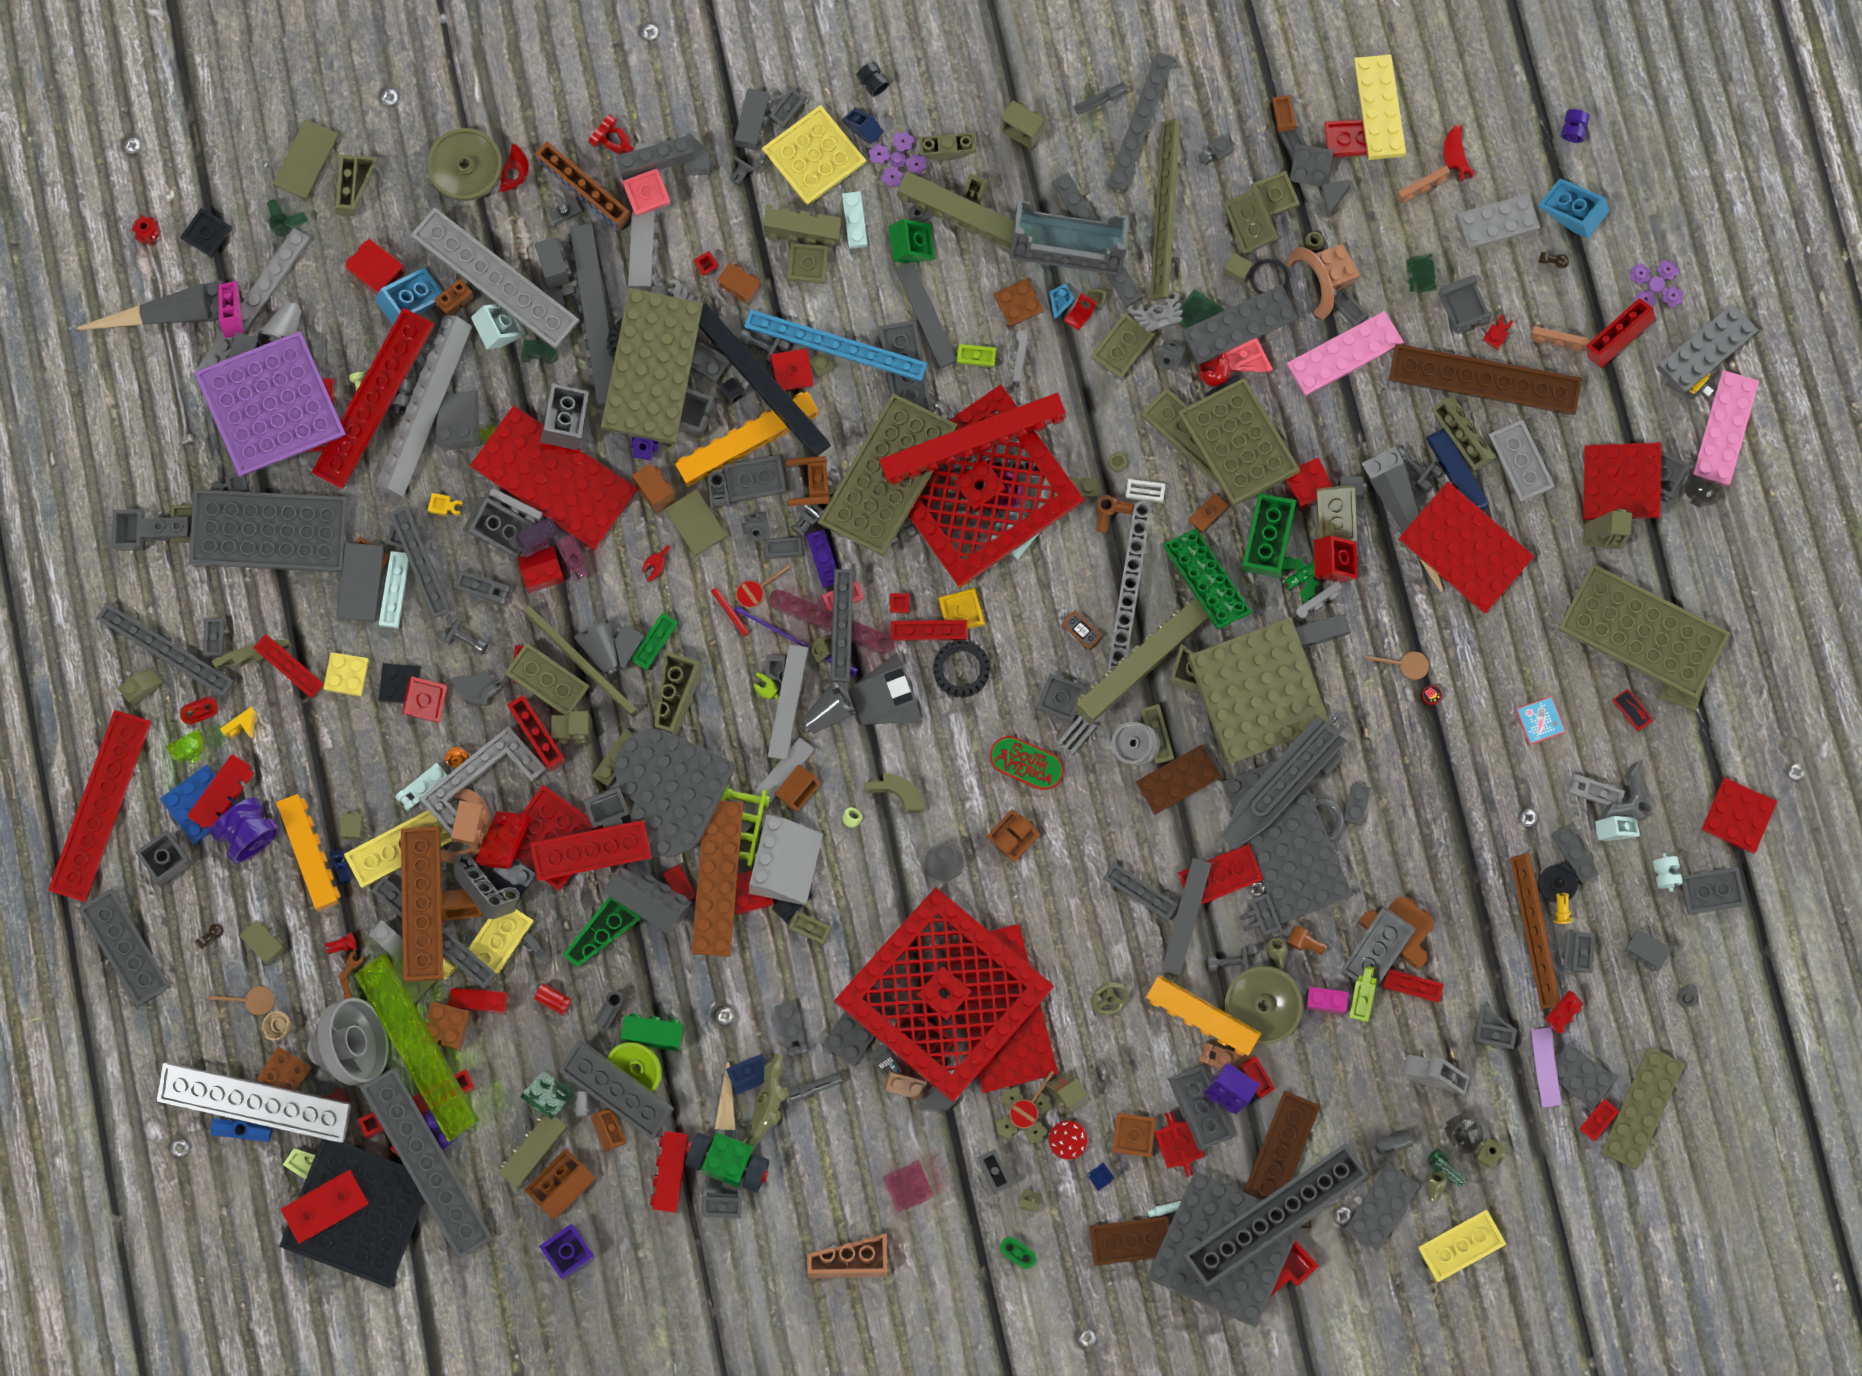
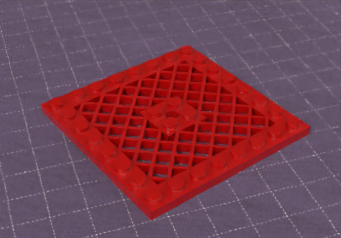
M1000 384L949 421L959 426L958 429L1017 408V405ZM1035 430L1028 432V435L1022 438H1017L1019 443L1012 442L1013 438H1011L1008 443L1001 445L1006 446L1005 454L996 453L997 447L1000 445L998 443L993 445L992 452L982 450L974 452V455H978L976 463L968 462V458H964L963 461L949 464L948 472L939 471V465V468L932 473L934 475L932 483H926L925 487L931 488L929 496L920 494L908 514L959 589L1085 501ZM1011 447L1019 448L1018 456L1009 455ZM1023 450H1025L1030 457L1022 456ZM982 456L991 457L990 463L988 464L985 459L981 462ZM995 458L1004 459L1002 467L994 466ZM1008 459L1016 460L1015 468L1007 467ZM1021 461L1030 462L1028 470L1020 469ZM1034 463H1035V465L1037 466V468L1040 470V472H1039V471H1033ZM954 465L962 466L961 474L952 473ZM967 467H972V469L966 472ZM994 471H1001L1000 479ZM1005 472L1014 473L1012 481L1004 480ZM1018 474L1027 475L1025 483L1017 482ZM1031 475L1040 477L1039 484L1030 483ZM938 476L946 477L945 485L937 484ZM1044 477L1050 486L1043 485ZM951 478H957L954 480L957 487L949 486ZM978 482H985L983 489L977 490L975 488ZM1004 485L1011 486L1010 494L1004 493L1007 491ZM1016 486L1024 487L1023 495L1014 494ZM1029 488L1037 489L1036 497L1027 496ZM935 489L944 490L943 496L934 497ZM948 490L957 491L955 499L947 498ZM1042 490L1050 491L1049 499L1040 498ZM961 492L967 501L960 500ZM1000 497L1009 498L1007 506L998 505ZM995 499L994 505L988 504ZM1013 499L1022 500L1020 508L1012 507ZM921 500H928L927 508ZM933 501L941 502L940 510L931 509ZM1026 501L1035 502L1033 510L1025 509ZM946 503L954 504L952 512L944 511ZM1039 503H1045L1043 506L1038 508ZM958 505L967 506L965 514L957 513ZM971 507L975 512L979 510V515H971ZM984 508L993 509L992 517L983 516ZM997 510L1006 511L1004 519L996 518ZM1010 512L1019 513L1017 521L1009 520ZM931 514L938 515L937 523ZM1023 514H1030L1022 520ZM943 516L951 517L950 525L941 524ZM956 517L964 518L963 526L954 525ZM969 519L977 520L976 528L967 527ZM982 521L990 522L989 530L980 529ZM995 523L1003 524L1002 532L993 531ZM1008 525H1014V526H1012L1010 529L1007 530V526H1008ZM941 528H942V529H949V530H948V535H947V537H946V535L943 533V531L941 530ZM953 530L962 531L960 539L952 538ZM966 532L975 533L973 541L965 540ZM979 534L987 535L986 543L977 542ZM992 535L998 536L997 538L991 541ZM951 543L959 544L958 551L955 550ZM963 544L972 546L970 554L962 553ZM976 546L982 547V548L979 549L977 552H975V551H976Z
M935 887L836 997L834 1003L954 1103L1053 990L1054 985ZM933 923H944V931L934 932ZM930 924V932L922 933ZM947 924L956 931H948ZM958 935L959 944H949L948 936ZM945 936V945H935L934 937ZM962 936L970 943L962 944ZM921 937H931L932 945L921 946ZM917 939L918 946L909 947ZM959 948L960 957L950 958L949 949ZM963 948H973L974 956L964 957ZM946 949V958L936 959L935 950ZM977 949L985 956H977ZM932 950L933 959H922V951ZM918 951L919 960H909L908 952ZM905 952V961H897ZM988 960L989 969H978V961ZM964 961H974L975 970H965ZM992 961L1000 968H992ZM950 962H961V970L951 971ZM937 963H947V970L942 966L937 972ZM919 964L920 973L910 974L909 965ZM923 964H933L934 972L923 973ZM906 965V974L896 975L895 966ZM892 967L893 975H884ZM1003 972L1004 981L993 982V973ZM989 973L990 982L980 983L979 974ZM975 974L976 983L966 984L965 975ZM1007 974L1010 975L1014 979V981H1007ZM962 975V982L954 976ZM924 977H932L931 980L926 985H924ZM910 978H921V987H911ZM896 979H907V987L897 988ZM882 980H893L894 988L883 989ZM879 981L880 989L871 990ZM1008 985H1018L1019 994H1008ZM994 986H1004L1005 995H995ZM1021 986H1023L1026 989L1023 993ZM980 987H990L991 995L981 996ZM969 988H977V996L969 997L972 993ZM940 990H948L950 996L946 999L939 996ZM920 991L917 994V998L920 1000L912 1001L911 992ZM908 992L909 1001H898L897 993ZM884 993H894L895 1002H884ZM870 994H880L881 1003H870ZM866 995H867V1002H865V1001L863 1000V998H864ZM1018 998V999L1012 1004V1006L1009 1007V999ZM1005 999L1006 1008L996 1009L995 1000ZM992 1000V1009H982L981 1001ZM978 1001L979 1010H968V1002ZM964 1002L965 1011H956ZM909 1005L910 1014L899 1015L898 1006ZM912 1005H923V1013L913 1014ZM926 1005L935 1013H927ZM895 1006L896 1015L885 1016V1007ZM881 1007L882 1015L878 1013L874 1008ZM993 1013V1022L983 1023L982 1014ZM996 1013H1005L997 1022ZM979 1014L980 1023L969 1024V1015ZM965 1015L966 1024L956 1025L955 1016ZM938 1017V1026L928 1027L927 1018ZM952 1017V1025L942 1026L941 1018L947 1022ZM924 1018L925 1027H914L913 1019ZM900 1019H910L911 1028H900ZM888 1020H896L897 1028ZM992 1027L990 1031L984 1036V1028ZM970 1028H980L981 1037H970ZM956 1029H966L967 1038H957ZM939 1030V1039L929 1040L928 1031ZM942 1030H953V1039H943ZM925 1031L926 1040L915 1041L914 1032ZM911 1032L912 1040L903 1033ZM978 1041H980V1042L976 1045V1047L972 1050V1048H971V1042H978ZM968 1042V1051L958 1052L957 1043ZM954 1043V1052L944 1053L943 1044ZM940 1044L941 1053L930 1054L929 1045ZM918 1045H926L927 1053ZM958 1056H967L959 1065ZM944 1057H955L956 1066H945ZM933 1058H941L942 1066Z

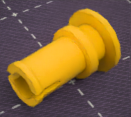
M1560 893L1556 894L1557 910L1555 915L1557 917L1553 921L1559 924L1573 922V918L1569 917L1571 915L1569 910V894L1561 893V896Z

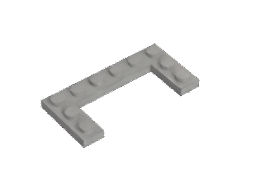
M509 726L419 798L421 803L450 836L452 835L457 812L448 801L507 754L530 782L546 771L544 765Z

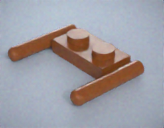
M826 456L786 459V466L808 465L809 497L788 499L787 505L829 504Z

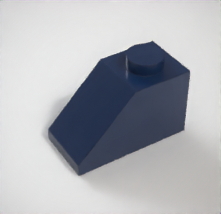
M857 108L852 109L842 119L843 123L861 140L869 144L877 141L884 132L872 115Z

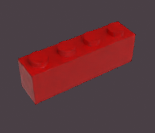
M1641 298L1636 300L1586 345L1588 359L1600 368L1604 367L1655 321L1653 307Z
M524 695L507 704L510 712L549 772L566 762L564 756Z
M664 1131V1136L660 1135L659 1147H662L661 1155H657L656 1167H659L658 1175L654 1174L653 1186H656L655 1194H651L650 1206H653V1211L677 1214L689 1140L688 1134Z

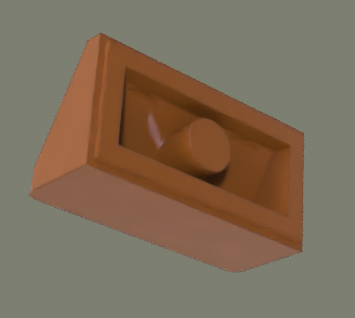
M608 1108L591 1116L604 1152L627 1144L614 1111Z

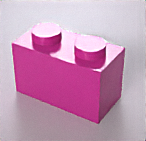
M1309 987L1305 1009L1345 1014L1348 992Z

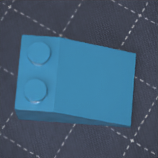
M1561 178L1538 205L1540 209L1569 230L1585 238L1590 237L1609 213L1604 197Z
M424 267L381 288L375 301L394 325L403 308L420 316L435 306L436 302L434 299L443 291Z

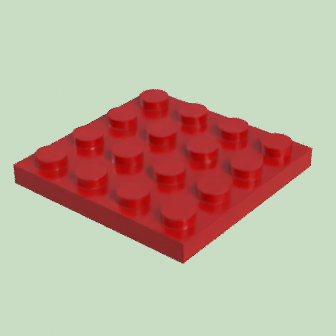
M1662 444L1585 445L1583 519L1594 520L1616 509H1624L1632 513V519L1661 518Z
M542 785L521 813L527 814L530 817V821L515 858L535 871L530 843L597 830L603 827L600 825L593 828L587 815ZM572 875L544 881L560 892Z

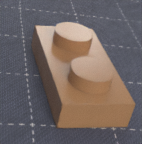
M889 1070L883 1089L920 1100L927 1081Z

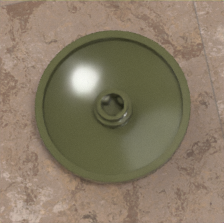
M459 128L443 134L436 140L428 154L427 170L432 184L441 194L457 201H472L485 196L496 186L502 173V157L498 146L487 134L472 128Z
M1256 966L1245 970L1233 980L1226 993L1225 1012L1262 1033L1256 1044H1273L1284 1040L1297 1028L1303 1015L1304 1003L1298 984L1289 974L1275 967Z

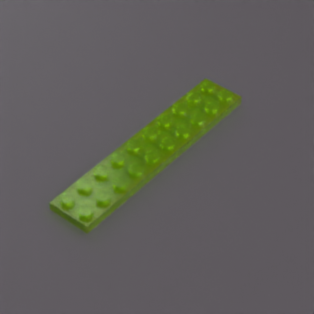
M386 953L381 954L358 971L355 977L447 1141H453L480 1120Z

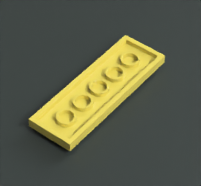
M1391 55L1354 58L1368 160L1405 157L1406 149Z
M427 810L344 855L359 885L363 889L401 869V829L439 826L441 829V847L453 842L451 836Z

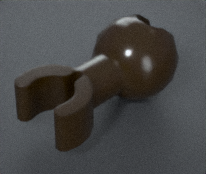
M1541 252L1539 263H1553L1557 268L1563 269L1567 267L1569 260L1564 254L1551 256L1546 252Z
M212 924L209 927L208 933L198 938L195 943L199 948L203 949L210 940L220 938L223 935V927L219 924Z

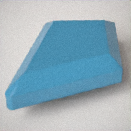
M1066 283L1049 291L1054 319H1057L1075 300Z

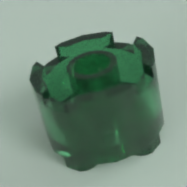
M1432 254L1412 256L1406 259V272L1411 275V278H1408L1409 292L1416 294L1437 290V286L1433 285L1435 284L1436 276L1434 262L1431 260Z

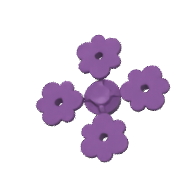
M906 131L903 133L898 132L894 135L893 145L897 147L899 152H894L890 156L889 152H887L888 148L878 143L873 146V149L869 150L872 163L878 162V164H883L884 161L889 159L890 164L893 166L890 169H885L884 175L881 177L882 182L887 183L888 187L901 184L903 174L899 172L898 168L903 167L905 163L910 173L914 172L916 175H921L923 170L927 168L925 157L914 154L906 160V156L901 153L905 150H910L912 148L911 144L914 143V137Z
M1662 260L1657 268V272L1660 273L1659 277H1653L1652 279H1650L1649 275L1650 269L1646 268L1644 264L1639 263L1636 267L1631 268L1630 280L1636 281L1639 285L1643 282H1649L1648 287L1651 290L1646 292L1640 291L1639 295L1635 296L1634 302L1641 298L1653 307L1656 303V299L1653 298V292H1662L1664 296L1663 302L1667 303L1669 307L1673 308L1677 304L1682 303V290L1677 289L1675 286H1672L1670 289L1665 288L1664 280L1667 278L1673 280L1674 276L1679 273V269L1675 267V262Z

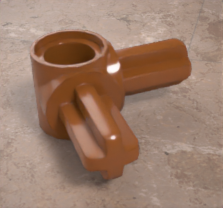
M1108 495L1102 496L1097 503L1096 513L1099 515L1096 531L1106 533L1110 516L1114 515V512L1132 514L1134 504L1116 501L1117 498ZM1109 500L1111 508L1108 510L1103 509L1101 501Z

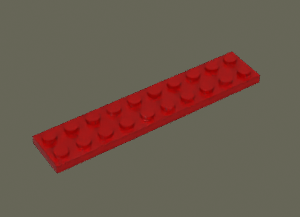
M405 308L401 310L340 420L345 436L327 443L311 473L343 490L434 327V323Z
M114 710L50 883L49 892L84 903L87 902L150 729L151 721Z

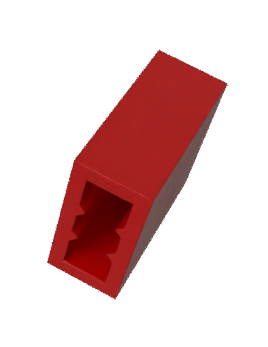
M370 238L360 244L354 256L351 255L346 260L345 265L348 273L376 295H378L381 288L397 281L405 273L404 266Z

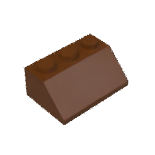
M565 1148L524 1191L555 1220L596 1178Z

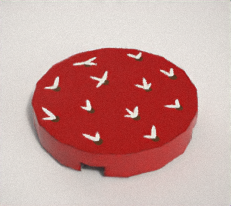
M1070 1120L1056 1124L1048 1138L1052 1153L1064 1160H1074L1081 1156L1088 1143L1084 1128L1077 1122Z

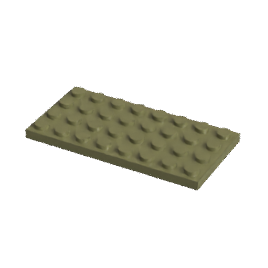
M629 288L601 424L602 430L676 444L703 303Z
M893 393L820 517L819 525L884 557L933 471L929 472L926 470L915 478L907 477L899 484L892 485L891 483L888 485L879 459L958 430L959 426Z
M1592 564L1558 628V631L1695 700L1698 698L1731 634L1595 564Z

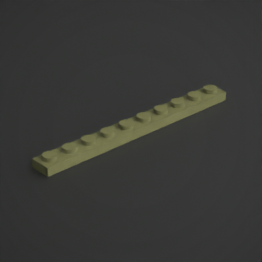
M1176 118L1161 123L1150 300L1153 301L1169 298L1180 120Z

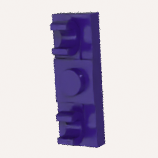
M825 530L807 534L806 537L822 588L834 586V569L837 568Z

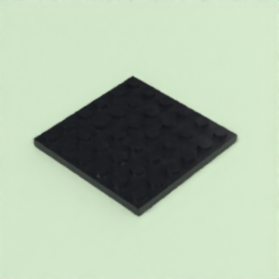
M322 1138L298 1199L346 1171L351 1170L369 1205L300 1244L289 1225H287L279 1247L391 1289L425 1201L404 1165L345 1143Z

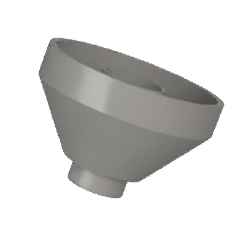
M348 998L329 1005L323 1012L314 1035L308 1042L307 1053L314 1064L321 1066L340 1082L347 1085L367 1083L379 1077L386 1066L388 1059L386 1029L376 1010L364 1000Z

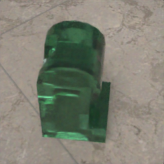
M524 339L521 360L524 363H530V359H538L552 364L558 359L557 349L555 350L547 343Z

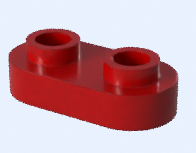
M204 697L184 705L180 710L182 722L194 724L214 716L218 711L217 702L212 697Z

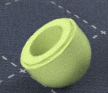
M847 808L842 815L843 823L850 828L858 826L862 820L861 812L856 808ZM855 813L857 819L851 818L849 814Z

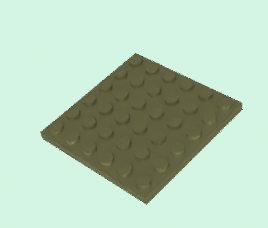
M1291 617L1187 656L1227 765L1297 739L1318 715L1324 722L1327 723L1329 721Z

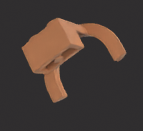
M1343 244L1316 254L1305 247H1298L1287 257L1288 267L1294 266L1299 260H1303L1315 271L1321 286V302L1314 311V314L1322 320L1332 311L1334 304L1333 288L1339 291L1352 286L1361 276Z
M466 788L452 798L459 800L451 839L455 842L468 844L470 847L457 852L441 850V862L454 863L456 856L459 854H467L471 858L475 857L479 853L491 825V816L485 801L477 793Z

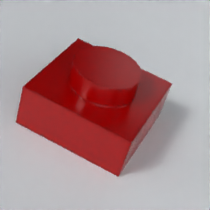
M890 593V613L909 614L910 594Z

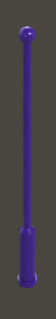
M740 606L735 607L737 614L741 613L789 640L809 648V645L745 612ZM831 656L826 657L827 662L831 664ZM850 666V674L854 677L858 668Z

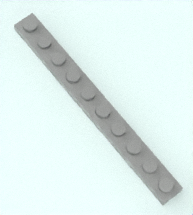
M293 228L242 302L243 334L247 333L310 241L307 235ZM222 331L195 371L224 361L225 357L230 354V341L232 337L225 338ZM193 373L189 381L200 388Z

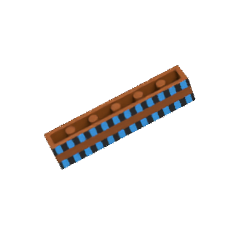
M548 141L534 154L537 163L618 232L631 220L628 209Z

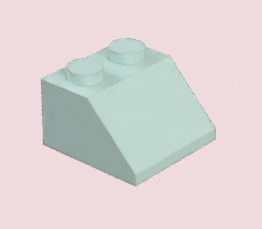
M497 304L484 305L471 317L486 349L501 348L526 335L522 324Z

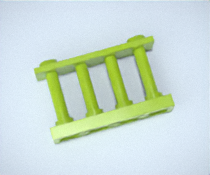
M728 784L720 801L736 799L760 804L758 815L743 813L742 818L744 821L756 823L754 834L741 832V840L752 841L750 853L743 851L739 853V859L748 860V867L753 868L757 855L756 849L764 808L769 806L770 796H767V790L762 791V796L735 792L730 789Z

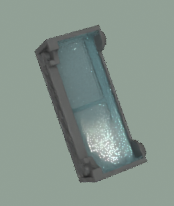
M1017 200L1009 259L1120 276L1127 251L1129 217L1113 216L1109 219L1108 223L1034 212L1035 207L1033 204Z

